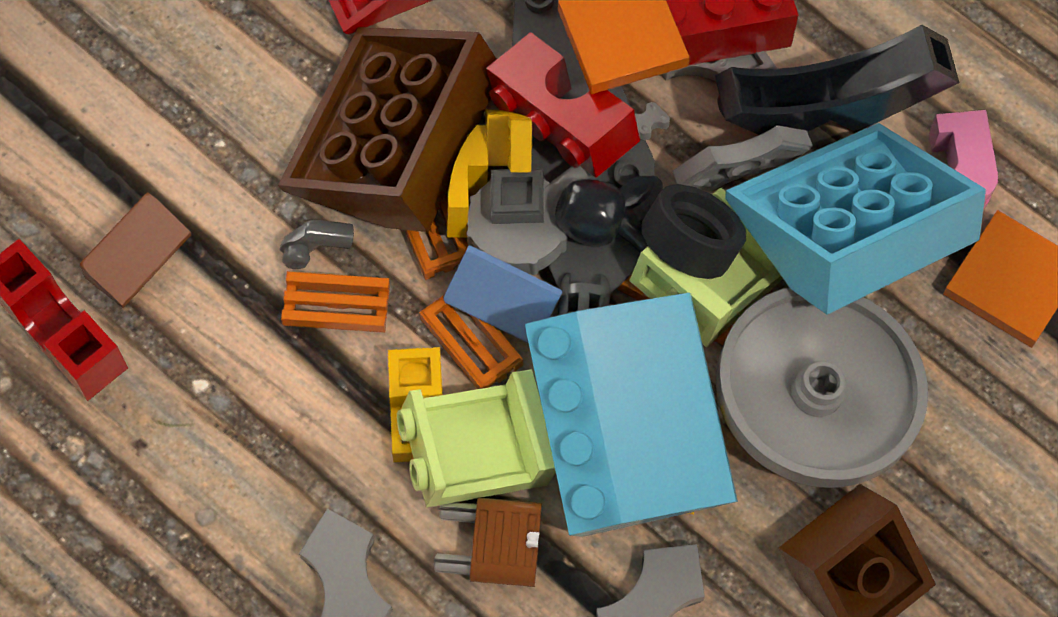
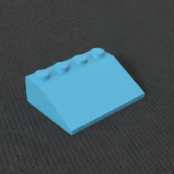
M877 123L726 190L725 199L791 290L828 315L979 241L986 189L885 126Z
M690 292L580 310L525 324L569 536H590L738 502Z

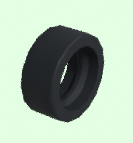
M682 184L666 186L658 194L642 221V235L650 249L661 260L676 270L697 278L713 279L723 276L746 242V229L738 215L727 204L712 194L693 186Z

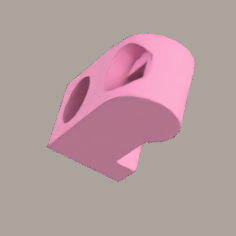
M986 110L936 114L929 132L932 152L945 151L949 167L985 188L984 208L987 207L998 183V172Z

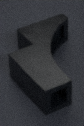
M920 25L870 49L830 61L781 69L730 67L715 75L719 91L717 104L725 121L758 135L776 126L806 130L808 132L829 121L859 132L960 83L948 39L924 25Z

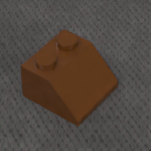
M862 484L857 485L778 547L797 585L824 617H897L936 585L898 506Z

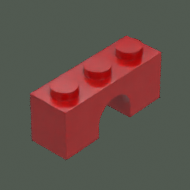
M531 32L486 68L492 87L489 94L497 108L530 118L532 120V135L539 141L546 139L558 149L562 158L574 168L581 166L597 178L640 142L634 109L609 90L591 94L589 91L575 99H560L572 89L565 58Z
M20 239L0 253V305L87 401L128 369L118 346L85 310L80 312L60 289L49 270Z

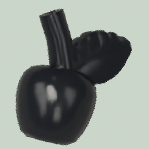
M638 176L627 181L619 189L613 184L599 180L584 179L573 181L564 189L557 202L555 210L557 225L570 238L589 247H602L610 244L615 236L619 234L641 253L648 247L642 235V221L658 194L663 190V183L657 176Z

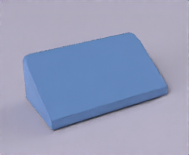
M469 245L443 297V301L528 343L525 324L550 318L562 294V290Z

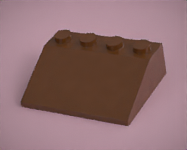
M358 27L278 184L279 188L283 192L385 228L428 232L449 189L451 174L460 149L472 130L479 124L491 99L489 92L492 90L486 68L497 58L481 34L471 31Z

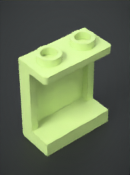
M719 188L712 194L732 209L725 199L726 191ZM745 227L746 242L729 269L721 277L704 279L685 274L661 260L648 246L640 253L629 281L650 299L690 292L702 344L707 348L735 323L746 309L763 298L781 282L783 277Z
M532 369L512 372L507 383L500 386L423 398L420 389L409 391L402 408L397 412L400 437L403 441L410 442L414 458L410 460L409 466L412 485L415 491H422L426 508L547 486L556 473L541 400Z

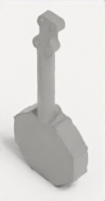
M654 102L646 104V111L644 113H635L639 136L642 140H649L652 130L656 128L667 129L670 125V117ZM571 166L551 183L544 179V223L492 224L490 181L475 195L470 197L467 223L468 246H473L528 274H538V271L550 265L561 253L567 250L568 235L557 225L555 210L561 193L569 183L589 179L592 175L581 166L578 168Z

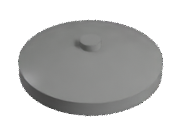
M790 287L773 292L756 301L737 319L722 346L716 369L717 398L725 422L733 436L748 454L761 465L786 479L800 484L833 488L852 486L871 480L890 469L899 461L912 445L924 422L928 403V383L920 354L903 327L884 309L864 297L826 315L791 290Z

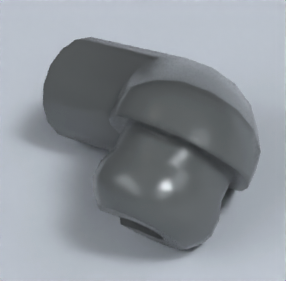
M323 220L306 221L283 238L280 245V251L283 253V264L290 269H303L310 261L309 253L319 246L350 249L354 237L353 224Z

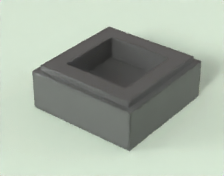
M543 168L531 169V172H510L509 169L491 170L492 224L544 223Z

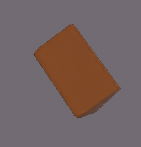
M147 192L81 261L80 268L85 279L124 308L192 234L157 198Z

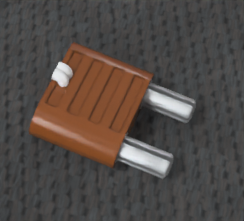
M478 498L477 504L455 502L440 505L439 516L441 520L475 523L472 556L437 553L434 558L435 572L470 575V582L535 587L542 503Z

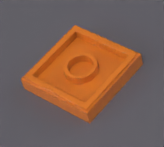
M558 0V12L591 94L688 67L690 57L666 0Z
M997 210L980 235V240L974 244L947 285L943 295L1033 348L1058 309V245Z

